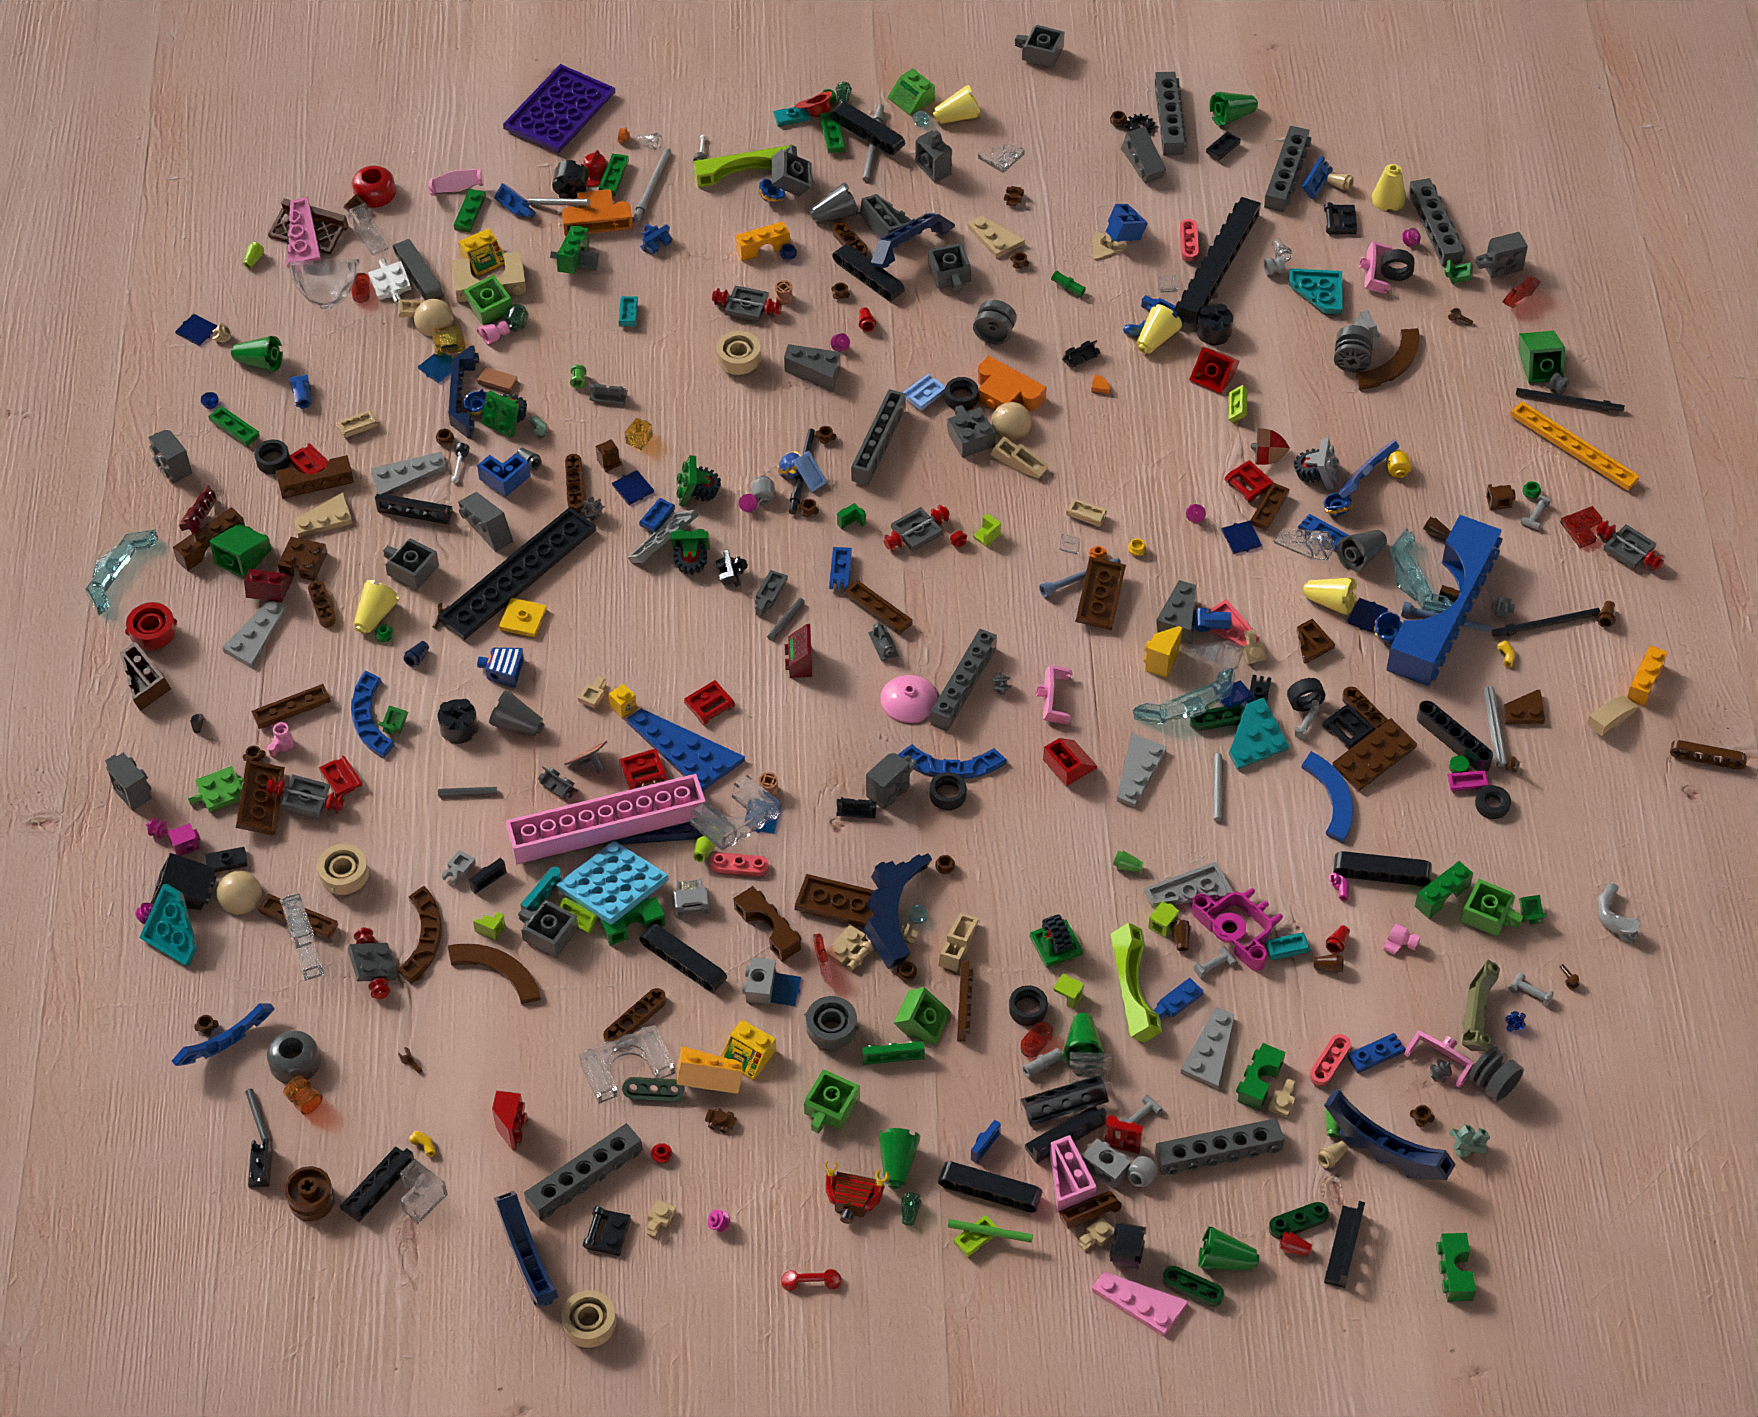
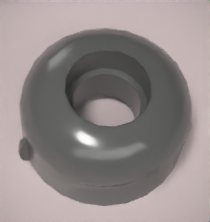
M838 996L819 998L810 1005L804 1014L809 1038L814 1044L823 1049L834 1050L846 1046L853 1040L856 1031L859 1029L855 1008L849 1001ZM827 1022H837L840 1024L837 1028L833 1029L824 1026Z
M293 1030L281 1033L272 1040L267 1051V1061L272 1075L278 1081L285 1084L293 1085L306 1082L316 1074L321 1062L316 1042L310 1035L302 1031ZM297 1051L301 1053L295 1058H285L290 1052Z

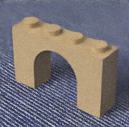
M521 251L504 253L505 271L497 278L509 296L527 294ZM469 258L451 260L457 303L466 302L468 300L463 290L481 280L476 279L471 274Z

